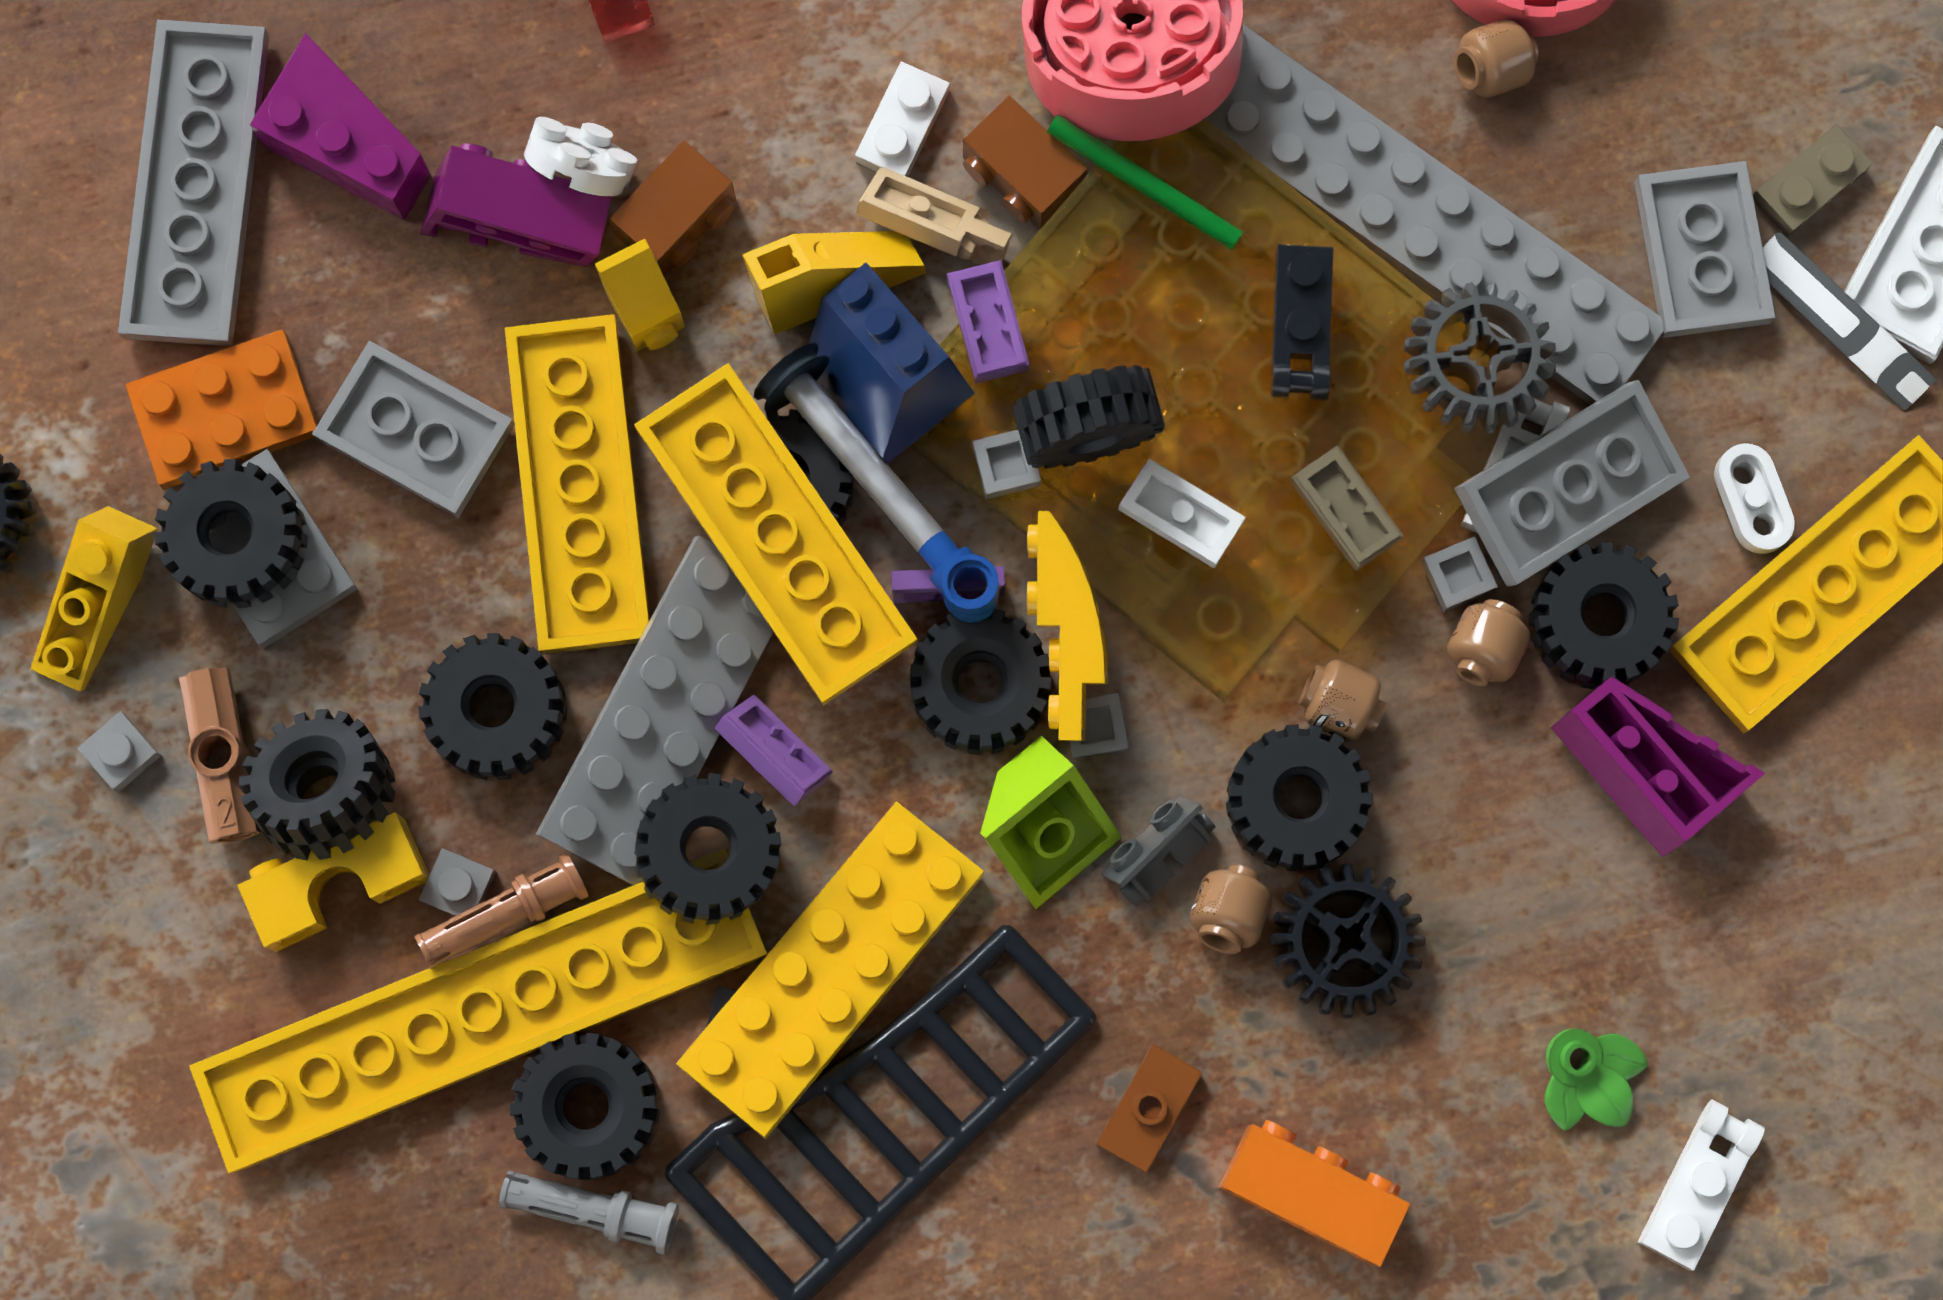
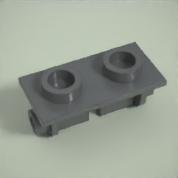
M1180 795L1176 800L1171 799L1158 807L1150 818L1151 825L1136 839H1130L1121 844L1111 855V864L1101 874L1106 879L1122 887L1120 892L1134 906H1137L1142 900L1148 903L1176 875L1163 859L1170 853L1184 867L1212 840L1209 834L1216 826L1201 812L1203 807L1199 803Z

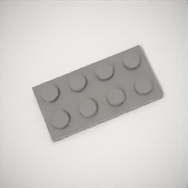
M1636 380L1628 382L1463 482L1455 487L1454 490L1506 586H1513L1542 570L1690 478L1640 381Z

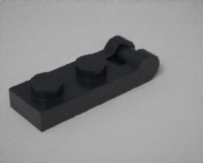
M1277 245L1275 252L1271 397L1288 398L1289 393H1307L1310 395V399L1328 400L1330 387L1329 360L1333 247ZM1290 359L1310 360V371L1291 370Z

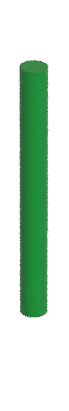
M1058 114L1050 124L1047 134L1226 248L1233 251L1244 234L1242 230Z

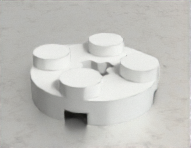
M547 117L536 118L524 152V158L528 164L543 176L552 180L555 171H558L563 175L572 177L569 188L599 196H617L622 194L624 187L628 188L637 164V158L634 155L611 143L613 133L607 128L587 122L582 124L581 129L563 125Z

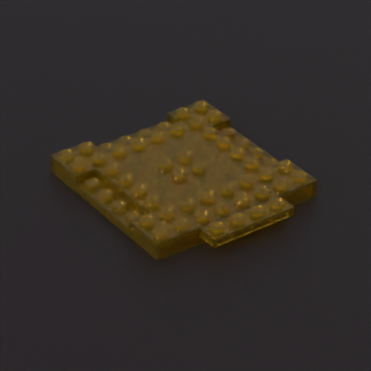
M1203 119L1196 125L1170 136L1145 141H1117L1111 148L1242 230L1244 234L1235 249L1231 251L1096 165L1004 270L1028 357L1029 370L975 384L958 323L939 346L951 358L975 394L910 446L964 491L971 490L1026 536L1028 525H1038V511H1050L1056 517L1077 550L1086 568L1094 592L1139 628L1138 633L1224 703L1294 619L1338 654L1460 508L1462 503L1454 488L1473 476L1437 448L1462 417L1455 415L1449 425L1446 426L1440 422L1441 416L1445 411L1441 406L1437 405L1433 411L1424 412L1422 405L1429 396V393L1426 391L1421 394H1411L1409 389L1411 383L1421 375H1410L1403 370L1405 361L1414 357L1403 349L1406 339L1416 336L1410 329V326L1415 317L1426 318L1423 308L1429 300H1435L1207 119ZM1278 244L1333 247L1329 360L1330 387L1328 400L1310 399V395L1307 393H1289L1288 398L1271 397L1270 394L1275 252ZM1460 321L1447 327L1438 335L1436 353L1447 352L1450 346L1463 343L1462 334L1466 329L1463 322ZM1474 347L1469 358L1472 362L1477 359L1476 364L1484 366L1485 369L1490 358L1487 354L1481 357L1483 351L1476 350ZM1290 359L1291 370L1310 371V360ZM1126 365L1128 369L1137 365L1141 366L1142 369L1148 368L1150 370L1165 423L1164 430L1161 433L1155 434V438L1150 441H1142L1140 446L1133 449L1120 450V454L1111 457L1107 455L1097 458V461L1089 463L1082 461L1077 462L1074 466L1063 467L1059 465L1053 469H1044V466L1038 468L1041 486L986 499L972 441L1018 430L1013 406L1016 405L1020 398L1028 397L1027 394L1035 389H1045L1046 384L1051 382H1063L1069 379L1068 376L1079 373L1081 376L1090 374L1095 369L1105 368V371L1115 366ZM1446 377L1456 388L1471 395L1470 388L1464 380L1458 377ZM1337 445L1404 535L1400 542L1358 571L1353 569L1290 482L1293 475ZM1149 458L1246 517L1215 568H1212L1118 510L1119 504Z

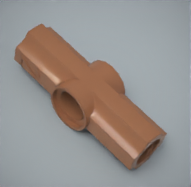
M223 667L191 671L189 674L179 677L191 741L188 746V758L192 767L196 770L209 842L211 844L232 843L250 839L255 835L261 834V831L244 807L240 797L245 794L239 787L240 776L249 775L244 769L243 763L247 756H251V752L243 740L231 670ZM222 742H229L231 746L229 761L223 767L211 769L208 763L211 749Z

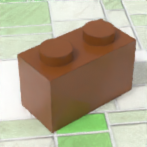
M1010 95L963 139V158L965 159L963 166L970 176L984 187L990 183L1004 196L1002 199L1004 206L1018 221L1026 223L1030 220L1039 230L1086 186L1088 168L1057 139L1047 134V130Z
M683 140L609 218L614 235L628 247L646 239L663 276L672 267L680 269L695 254L698 248L696 241L710 227L713 230L721 227L735 209L733 202L736 200L733 182Z

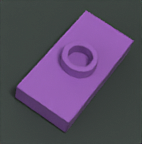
M1001 260L947 273L949 289L975 384L1029 370L1028 357Z
M997 566L994 568L998 573L999 596L1001 599L1004 596L1005 587L1004 566ZM931 567L927 570L891 571L893 601H896V603L944 601V596L930 580V576L933 573ZM966 578L956 586L955 591L962 598L970 600L982 596L987 587L979 579Z
M752 695L725 714L714 728L794 807L821 787L833 773L755 695Z

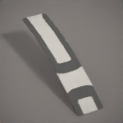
M1776 233L1763 247L1769 284L1902 409H1908L1935 382V377L1782 233Z

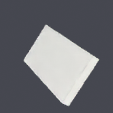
M1935 126L1929 133L1844 290L1911 355L1929 365L1936 360L1943 347V129Z

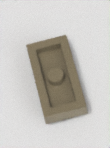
M1835 124L1758 188L1753 194V200L1788 237L1863 175L1873 163L1848 135Z

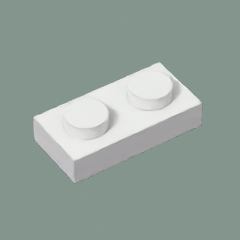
M901 61L855 154L856 163L876 172L879 168L885 167L908 177L950 92V83Z
M1150 458L1118 508L1119 511L1212 568L1216 567L1246 518Z

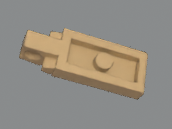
M885 167L879 168L859 201L856 213L858 216L955 257L958 255L960 259H971L973 263L980 265L999 260L1002 262L1007 253L1012 233L990 225L987 220L978 215L980 207Z

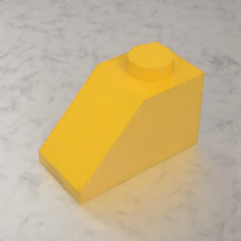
M646 239L595 263L606 295L636 352L646 347L649 350L662 348L678 337L677 331L685 328L680 309Z

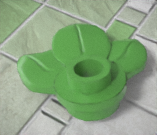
M1569 1028L1559 1032L1552 1038L1546 1049V1064L1552 1075L1544 1093L1547 1112L1557 1126L1564 1131L1572 1128L1582 1118L1584 1113L1593 1120L1607 1126H1625L1629 1122L1633 1110L1632 1090L1627 1080L1638 1075L1648 1066L1645 1054L1631 1040L1616 1033L1595 1037L1591 1033L1577 1028ZM1580 1048L1583 1052L1582 1062L1578 1067L1573 1068L1570 1064V1056L1575 1049Z

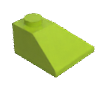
M1042 736L997 772L980 832L1035 909L1122 838L1075 766Z

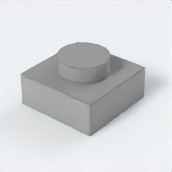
M1018 430L972 441L986 499L1041 486L1038 468H1033L1032 465L1027 464Z
M1475 536L1428 555L1421 561L1443 612L1494 592L1498 587Z
M1119 693L1086 698V741H1070L1074 760L1129 750Z
M121 711L77 748L112 790L118 793L162 756L131 719Z
M442 848L419 901L456 916L484 902L497 872Z

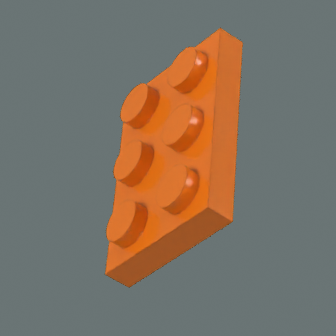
M283 329L125 384L158 485L163 490L182 484L183 482L179 477L188 470L195 477L202 474L200 464L212 461L217 467H224V459H236L239 463H242L266 449L273 452L313 438L312 433L318 425L288 335Z

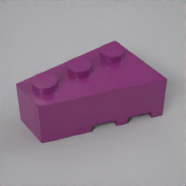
M305 33L251 121V128L265 148L388 213L405 220L431 177V173L421 153Z
M468 143L461 144L460 147L451 145L434 173L420 234L437 237L438 228L441 227L470 233L469 243L472 245L487 247L488 239L490 238L520 247L519 253L523 255L588 267L599 254L612 196L592 195L569 188L572 177L568 176L565 179L554 175L551 180L537 172L526 160L518 159L514 163L493 157L491 150L479 145Z
M1611 676L1556 722L1551 729L1656 851L1664 857L1688 841L1765 773L1752 764L1745 766L1717 748L1719 744L1706 735L1699 737L1671 719L1673 716L1671 713Z

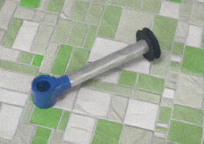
M810 343L794 350L781 359L760 380L754 390V398L757 400L766 399L764 410L767 412L771 409L779 410L792 403L932 568L933 573L930 576V580L943 594L944 604L951 615L967 623L980 622L990 617L997 608L1000 599L998 573L993 564L986 558L975 555L968 546L959 549L817 383V380L828 366L829 357L826 355L817 356L819 345ZM966 578H975L982 581L987 588L982 596L968 600L956 593V586Z

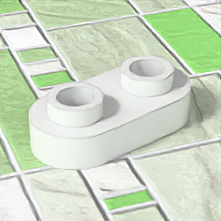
M1744 443L1731 447L1716 463L1714 479L1735 536L1739 543L1751 552L1758 554L1774 552L1790 539L1795 526L1794 516L1774 463L1769 454L1759 446ZM1734 468L1745 469L1749 473L1750 482L1747 484L1739 483L1734 478ZM1754 519H1763L1768 523L1770 528L1768 535H1760L1754 530Z

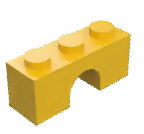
M396 812L387 815L383 823L373 819L369 825L374 833L367 840L357 835L350 840L354 846L353 849L342 853L338 846L331 848V858L319 860L313 850H311L308 860L294 858L283 863L281 858H276L249 871L251 879L237 886L264 948L278 952L327 929V924L320 910L319 898L324 885L338 874H357L361 878L369 898L379 904L426 883L430 874L406 820Z

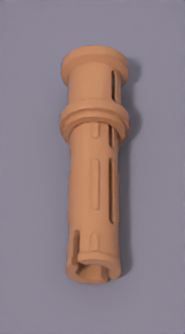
M565 851L559 854L558 862L529 877H526L524 874L514 877L515 880L511 882L512 888L486 902L484 901L434 928L415 935V940L430 969L527 919L531 923L534 921L539 923L545 919L546 912L575 897L581 901L589 897L584 883L568 853Z

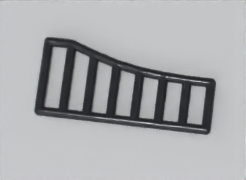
M1002 925L917 1003L870 1040L827 1066L781 1120L777 1128L862 1218L838 1242L828 1234L738 1137V1135L752 1128L735 1114L710 1124L667 1165L665 1177L778 1300H811L1095 1025L1097 1020L1096 1014L1014 927ZM1005 953L1069 1017L1045 1042L982 977ZM964 991L1028 1057L1005 1081L999 1078L939 1014ZM920 1028L987 1097L963 1121L953 1113L894 1050ZM875 1063L945 1138L920 1162L846 1083L847 1080ZM826 1094L904 1178L878 1202L800 1119L793 1109ZM717 1149L820 1258L795 1283L693 1174Z

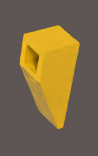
M896 231L792 234L742 254L756 300L774 335L815 319L823 296L864 263H867L888 288L926 273L925 265L909 237Z
M110 506L78 519L30 668L31 670L79 692L86 688L142 578L154 542V532H157L158 528Z

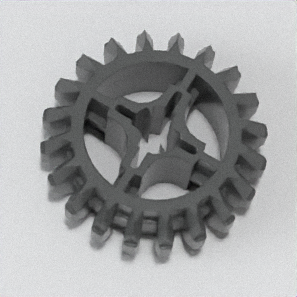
M1473 282L1466 283L1463 288L1462 299L1452 288L1444 290L1441 296L1442 304L1429 300L1423 308L1426 318L1415 317L1410 326V329L1416 336L1408 337L1403 346L1404 351L1414 356L1405 361L1403 365L1404 372L1410 375H1421L1411 383L1409 387L1411 394H1421L1427 391L1429 396L1422 405L1424 412L1433 411L1437 405L1441 406L1445 411L1441 416L1440 422L1446 426L1449 425L1455 415L1462 417L1461 428L1464 433H1469L1472 430L1476 419H1480L1485 433L1494 432L1497 427V417L1508 428L1513 427L1518 421V412L1527 416L1534 412L1537 407L1534 398L1543 399L1550 389L1543 379L1552 378L1556 372V365L1546 360L1556 351V343L1539 340L1550 329L1549 322L1540 321L1532 324L1530 319L1537 310L1535 303L1526 305L1522 310L1515 306L1519 296L1517 290H1511L1505 300L1497 298L1498 288L1495 282L1488 284L1483 296H1479L1477 287ZM1465 321L1466 329L1462 334L1463 343L1450 346L1447 352L1436 353L1438 335L1447 327L1457 322ZM1488 322L1505 330L1512 339L1496 336L1491 331ZM1474 347L1476 350L1483 351L1481 357L1486 354L1489 356L1490 360L1485 369L1484 366L1476 364L1477 359L1472 362L1469 358ZM1522 362V375L1519 384L1506 393L1494 396L1493 387L1497 382V372L1508 370L1513 363ZM1446 377H1458L1464 380L1470 388L1471 395L1456 388Z

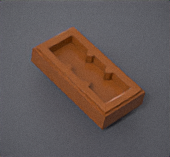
M1152 1043L1096 1145L1142 1172L1147 1173L1199 1080L1202 1071Z

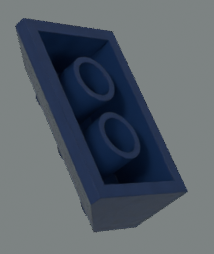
M864 263L823 296L808 343L819 345L817 356L826 355L829 357L828 366L818 381L887 464L975 394L951 358L867 263Z

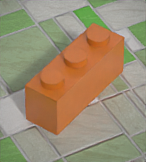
M1265 1120L1262 1128L1254 1124L1248 1125L1218 1188L1373 1267H1381L1411 1204L1397 1197L1401 1187L1371 1172L1365 1181L1345 1171L1349 1161L1323 1147L1317 1146L1314 1154L1294 1145L1293 1143L1297 1135L1274 1122Z

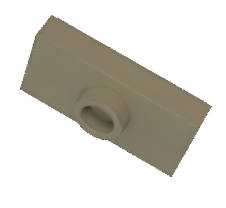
M1338 445L1291 477L1290 482L1355 571H1358L1403 539L1404 535Z

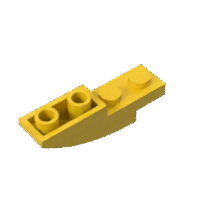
M1038 511V525H1028L1027 533L1028 558L1037 559V581H1028L1027 614L1037 615V626L1041 628H1060L1059 638H1050L1049 670L1050 672H1059V695L1049 696V729H1059L1058 740L1086 741V685H1109L1108 654L1103 621L1086 568L1071 539L1050 511Z

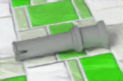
M512 1170L507 1172V1178L504 1179L499 1198V1206L502 1208L521 1210L537 1214L538 1216L603 1231L604 1237L608 1238L609 1242L618 1244L622 1239L654 1246L656 1253L662 1255L668 1253L679 1213V1204L669 1202L664 1207L633 1199L632 1193L624 1190L615 1192L613 1196L550 1180L530 1177L529 1175Z

